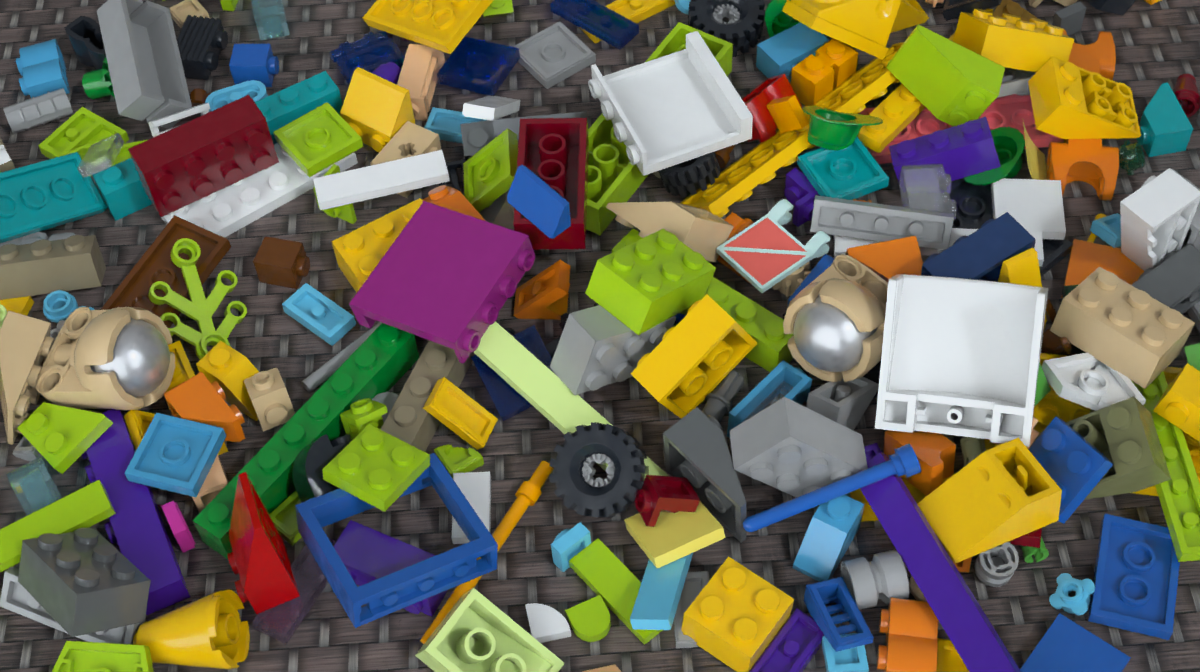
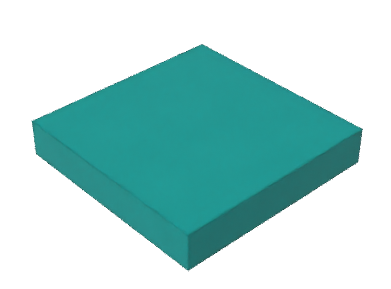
M856 137L853 144L845 149L837 151L821 147L797 158V165L820 196L853 200L885 188L889 184V177L858 137Z

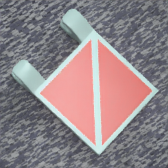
M786 199L780 200L768 214L716 248V253L761 293L770 289L813 258L822 257L829 252L830 247L826 243L830 242L831 238L825 232H817L804 246L781 226L792 220V214L789 211L793 209V205Z

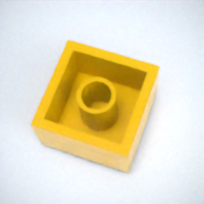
M728 556L684 612L681 631L683 635H688L697 642L696 645L736 672H749L790 618L794 598Z

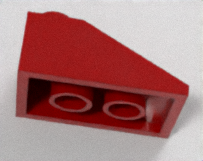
M246 472L238 474L229 531V540L233 552L228 553L227 557L234 574H239L240 580L235 581V587L243 603L249 601L256 614H259L299 597L300 593L280 533Z

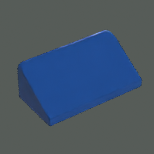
M520 165L508 192L507 201L545 235L553 239L571 226L569 202L530 169Z

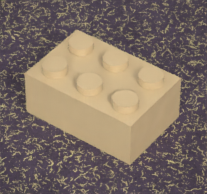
M1098 267L1063 298L1050 331L1061 338L1066 337L1077 348L1089 353L1095 359L1146 389L1180 355L1195 322L1183 316L1179 311L1171 309L1152 298L1145 291L1139 290L1118 278L1114 273Z

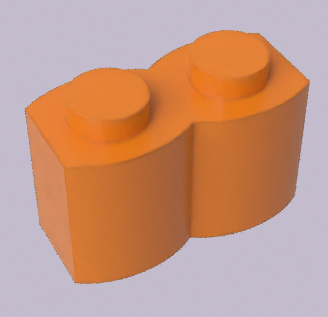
M890 598L888 609H881L879 633H886V646L879 645L877 669L884 670V672H936L939 620L928 602Z

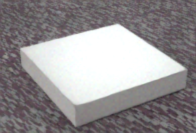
M1003 178L995 183H991L994 219L1008 212L1027 231L1042 232V239L1064 240L1066 227L1061 180Z

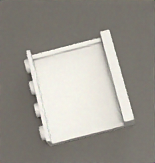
M698 31L686 34V49L605 76H602L596 64L591 65L592 79L588 81L591 95L594 99L598 98L600 100L605 119H611L617 140L624 142L630 163L632 165L637 164L643 176L752 139L753 116Z

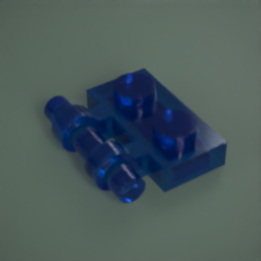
M373 31L364 34V38L352 43L346 41L339 44V48L329 52L333 63L337 62L338 69L348 85H350L354 70L357 67L373 72L380 64H386L387 62H393L402 67L405 59L396 43L384 31L377 33Z

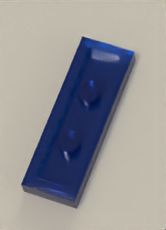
M554 0L550 3L551 12L619 50L639 34L638 24L594 0Z

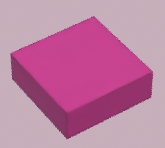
M173 500L162 505L161 507L182 552L184 553L195 548L194 545L196 543L177 502Z

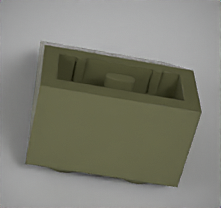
M1134 396L1066 422L1113 463V466L1084 500L1133 493L1171 479L1151 412Z

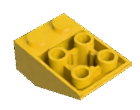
M1051 57L1028 81L1036 129L1061 139L1139 138L1141 136L1131 88L1124 83L1115 82L1101 76L1099 73L1090 72L1071 62H1065L1055 57Z
M1016 438L981 453L918 502L917 505L948 555L956 564L1059 521L1062 490L1023 442Z

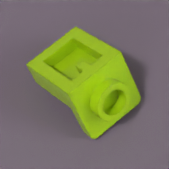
M365 398L352 403L351 409L341 413L340 417L346 435L350 434L353 440L369 424L381 429L384 424L382 415L386 414L388 410L385 404Z

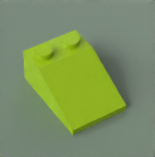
M919 24L891 58L886 67L937 119L953 127L971 120H977L999 96L1005 67Z

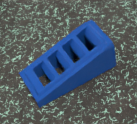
M843 577L806 585L803 601L810 615L835 652L873 643L874 637ZM834 602L836 603V605H832V606H828V607L825 606V604L834 603ZM838 612H842V613H843V614H841V615H837V616H833V617L830 616V614H834V613H838ZM847 621L850 623L849 625H845V626H840V627H836V626H835V624H839V623H843V622H847ZM853 631H855V632L857 633V634L850 635V636H846V637H842V638H841V636H840L841 634H845V633H849V632H853Z

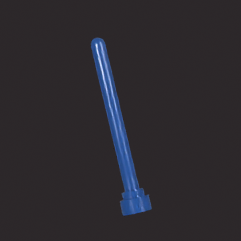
M906 444L894 449L895 453L889 455V460L746 518L743 521V528L747 532L757 531L894 474L897 477L905 475L908 478L921 472L920 463L912 446Z

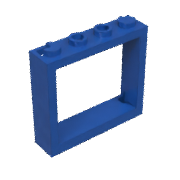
M435 453L430 454V466L400 497L432 485L470 542L357 587L322 527L374 508V506L340 488L295 505L298 531L355 628L497 569V542Z

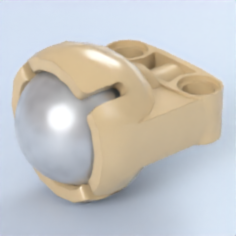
M848 255L836 256L831 266L801 290L789 303L783 321L784 334H794L787 342L793 358L807 372L824 381L838 382L844 379V382L862 378L881 360L888 282L853 257Z
M80 307L68 316L59 331L37 379L36 390L52 404L76 409L138 410L147 407L163 397L172 381L175 369V354L170 352L168 347L173 342L170 331L160 317L141 307H117L107 310H90L88 307Z

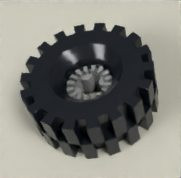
M691 0L689 2L687 25L732 43V57H737L739 50L742 54L749 52V45L754 48L757 45L758 39L761 38L765 17L764 0ZM723 17L729 18L728 24L726 22L723 23Z
M599 422L591 423L589 426L582 424L575 427L577 431L574 433L567 432L563 436L565 442L562 445L557 443L553 450L558 452L556 460H550L549 467H554V474L550 475V481L557 486V489L554 490L556 496L563 498L565 501L563 504L568 509H573L577 511V514L583 516L610 518L615 517V514L625 513L630 510L628 506L632 503L635 504L638 491L643 487L645 474L649 475V466H645L644 459H647L645 451L640 450V443L637 439L631 437L623 429ZM595 463L601 465L607 463L609 465L605 470L608 474L607 478H593L596 472L593 468Z

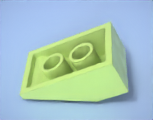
M475 588L461 596L415 655L434 672H559L565 664Z

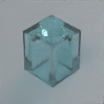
M252 0L254 19L260 40L290 35L283 0Z

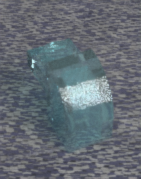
M42 457L6 474L27 516L63 498L49 467Z

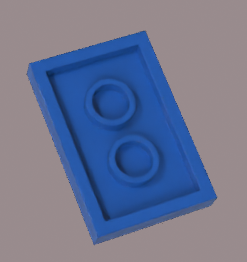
M1104 514L1100 528L1093 580L1095 591L1091 594L1089 622L1161 639H1170L1173 633L1180 562H1178L1168 527Z

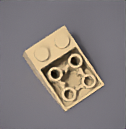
M672 201L608 203L606 206L607 209L617 214L616 221L630 228H634V226L640 230V237L644 238L664 228L666 231L676 235L678 240L690 249L700 253L705 260L716 262L719 256L716 253V248L727 241L734 227L707 210Z
M9 310L0 328V401L7 442L13 445L18 433H21L17 428L30 416L27 413L30 404L36 405L41 394L36 390V383L55 338L50 337V322Z

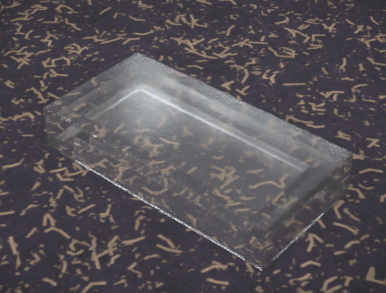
M119 133L90 146L77 167L83 178H87L113 165L124 145V140Z

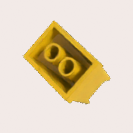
M787 0L782 11L815 31L884 60L889 50L886 45L902 0Z

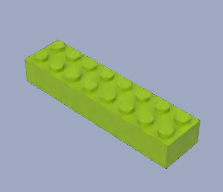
M678 22L645 62L686 49V34L698 31L726 76H728L732 71L733 44ZM603 113L588 129L589 159L586 229L598 235L603 233L617 215L606 208L607 204L627 202L649 175L643 176L637 164L632 165L626 152V145L624 142L617 140L611 119L606 120Z

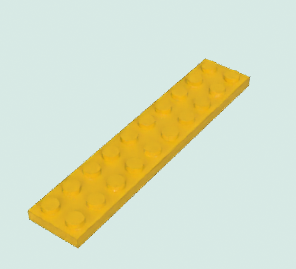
M904 42L893 44L889 47L884 60L876 57L811 106L823 107L843 113L858 114L866 108L865 104L868 101L883 96L888 92L887 87L889 85L900 82L886 67ZM804 112L808 122H810V115ZM809 124L799 130L780 133L779 130L776 131V135L771 139L761 142L722 171L718 178H714L715 183L713 185L706 184V190L698 189L697 194L690 195L680 204L704 209L720 218L729 212L728 207L750 197L753 194L752 189L758 184L761 185L775 178V171L781 167L793 164L797 161L799 153L816 146L808 141Z

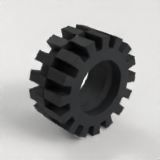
M712 152L659 170L658 172L668 193L671 192L673 196H677L680 193L681 197H685L688 192H691V195L697 194L696 190L700 188L702 191L706 190V184L713 185L715 183L714 178L719 177V171L721 170L715 153Z

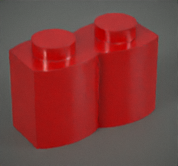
M785 73L768 78L754 88L751 93L741 98L753 116L752 139L747 140L748 142L759 140L761 143L776 135L775 129L777 125L766 105L774 99L792 95L796 96Z

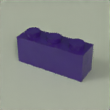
M986 117L889 146L893 167L903 196L1001 167Z
M352 520L349 521L333 546L355 584L359 586L436 556ZM448 590L407 606L404 609L413 614L422 612L433 617Z

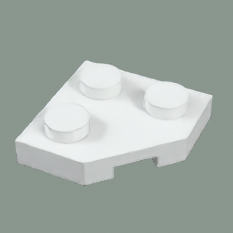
M1089 353L1044 360L1042 364V369L1048 383L1059 397L1094 411L1133 396L1143 406L1146 402L1144 396L1128 377L1108 367Z

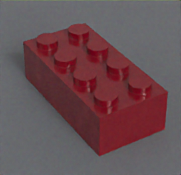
M250 95L244 96L128 149L145 192L160 217L279 163L266 118Z
M587 118L520 119L517 169L520 165L526 166L566 199L570 206L571 226L553 239L545 235L514 208V231L528 235L533 250L586 249L589 159Z

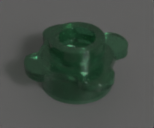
M1125 140L1124 144L1120 145L1119 165L1122 169H1126L1129 176H1132L1137 169L1144 168L1145 158L1142 147L1138 142L1131 144L1129 140Z

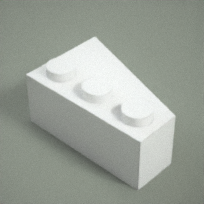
M1170 168L1157 177L1155 175L1149 177L1140 189L1120 202L1121 252L1145 271L1148 268L1154 269L1160 265L1170 252L1181 250L1200 202V191Z

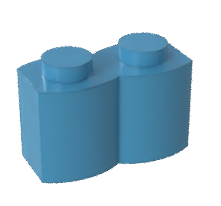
M56 39L19 49L20 58H16V64L21 76H23L19 78V83L24 96L30 95L32 98L33 96H40L48 91L52 92L64 88L66 94L70 93L64 57Z

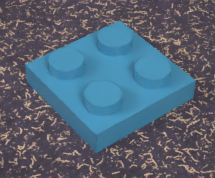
M156 413L124 474L130 482L197 497L226 438V433L221 427Z

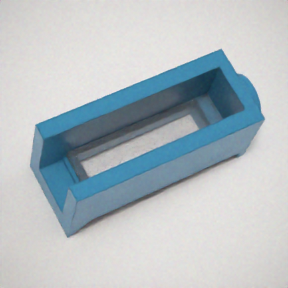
M784 360L780 362L729 412L727 437L730 438L729 430L783 397L800 405L807 402L812 379L802 369L793 367Z

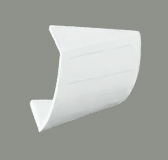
M897 274L889 278L875 428L909 433L923 431L989 439L992 443L1000 444L1019 438L1026 447H1029L1048 288L925 275Z

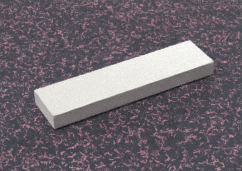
M439 150L313 178L319 208L324 210L449 182L450 179L443 152Z

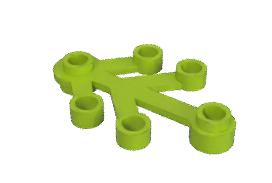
M183 238L176 241L170 256L172 262L182 270L190 300L171 290L170 286L163 281H157L151 285L148 297L154 304L162 305L166 303L197 321L200 332L181 323L180 318L174 313L168 312L160 317L162 321L169 320L174 323V328H168L171 336L176 335L194 345L196 355L201 360L209 352L206 348L209 345L215 346L221 340L230 346L227 338L235 325L244 320L247 308L240 301L230 302L225 309L224 320L215 331L211 317L225 295L234 290L238 282L237 276L230 270L221 271L215 280V287L206 299L195 265L201 254L200 247L194 240ZM185 253L190 259H182L178 254ZM221 279H229L232 285H224ZM161 289L165 292L166 296L159 297L154 293V290ZM230 309H238L241 312V316H234Z

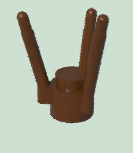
M1047 298L1046 311L1053 324L1057 313L1050 299ZM1050 329L1043 333L1041 353L1066 356L1076 355L1074 345L1066 337L1061 338L1051 332Z

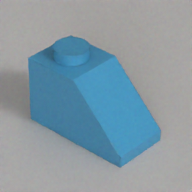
M843 495L819 505L797 553L793 569L819 582L831 579L861 526L864 504Z

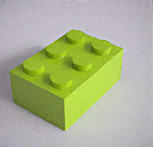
M663 228L598 259L585 294L637 335H640L688 309L694 302L701 300L705 296L716 267L705 260L700 253L693 251L678 240L676 235Z

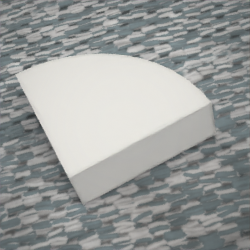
M538 603L525 604L531 636L540 643L571 637V630L567 620L556 609Z

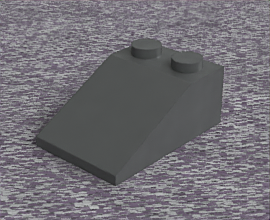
M696 407L663 433L666 471L672 477L687 478L703 505L718 522L742 543L746 540V531L743 528V521L746 519V500L736 470L733 467V461L723 429L713 416H706Z

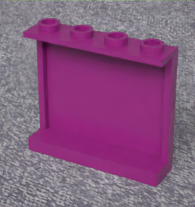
M423 201L349 305L359 325L371 329L376 321L382 322L454 349L458 361L464 364L471 352L478 348L480 340L488 327L497 320L499 311L506 300L515 293L517 284L525 272L532 268L535 254L529 236Z

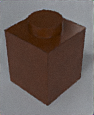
M267 236L264 237L253 261L260 283L298 289L302 278L308 275L310 269V259L306 256L302 242Z

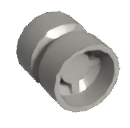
M895 549L874 554L870 562L864 557L841 562V577H843L859 610L875 607L878 599H881L885 604H889L890 598H909V582L901 556Z

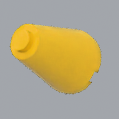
M233 590L217 591L142 623L134 635L133 645L148 646L152 663L217 669L238 668L240 666L237 663L244 662L247 658L250 642L248 621L241 622L238 610L244 609L243 603Z

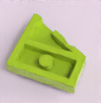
M81 107L40 143L38 147L41 154L50 159L78 152L81 159L84 160L106 151L107 146L126 143L129 137L125 130Z
M43 402L17 429L54 469L63 474L113 422L101 413Z

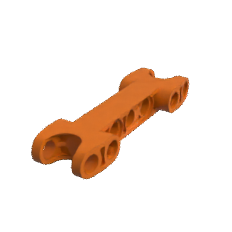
M1064 29L1063 34L1067 35V32ZM1100 31L1097 40L1092 44L1082 45L1074 42L1068 62L1113 80L1116 53L1112 33ZM1064 139L1063 143L1050 142L1046 163L1047 180H1061L1062 196L1068 183L1082 181L1093 186L1100 200L1111 201L1119 170V148L1102 146V139Z

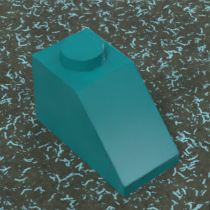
M1169 83L1161 84L1145 108L1139 124L1141 136L1136 138L1139 145L1143 146L1148 157L1186 151L1193 127Z

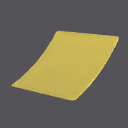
M1023 121L1030 175L1032 179L1047 180L1045 155L1029 137Z

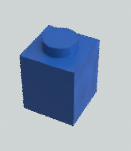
M234 44L229 67L235 85L250 80H257L262 82L265 87H272L274 75L279 73V60L277 56H273L270 44Z

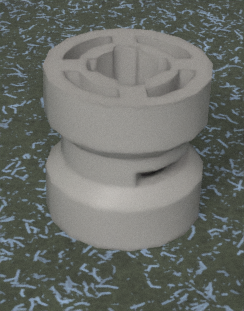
M1006 542L980 553L974 566L978 579L991 587H1001L1007 584L1018 567L1019 556L1017 550L1011 543Z

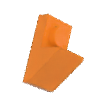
M559 260L516 289L513 316L518 319L561 320V315L567 313L570 265Z

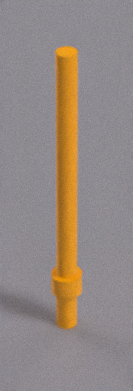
M541 461L530 479L523 481L515 493L516 500L492 533V537L498 544V551L527 508L534 506L541 496L542 492L540 489L554 470L553 467H549L550 463L547 461ZM482 576L460 584L454 589L420 641L425 644L461 596L474 588Z

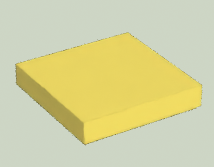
M699 501L695 512L679 511L672 513L661 510L655 527L646 526L640 513L624 519L627 531L656 568L665 566L726 538L723 526L701 501Z

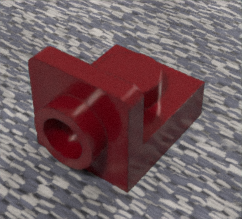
M646 475L643 487L638 491L635 498V506L645 525L655 527L661 510L672 513L679 511L695 512L700 499L687 478Z

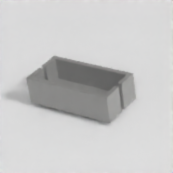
M108 0L97 10L118 115L139 121L146 119L148 123L149 121L191 108L192 104L170 9L148 0L145 3L142 0ZM182 119L161 125L160 127L170 129Z

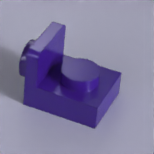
M795 167L786 174L784 196L794 206L793 224L799 227L807 221H812L815 195H820L807 177Z

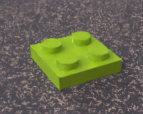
M328 102L273 132L276 142L308 177L315 175L364 147L362 138Z
M508 128L463 163L464 196L478 212L491 206L497 198L510 190L516 174L518 139L517 134Z
M369 424L322 469L323 480L385 512L430 466V454Z

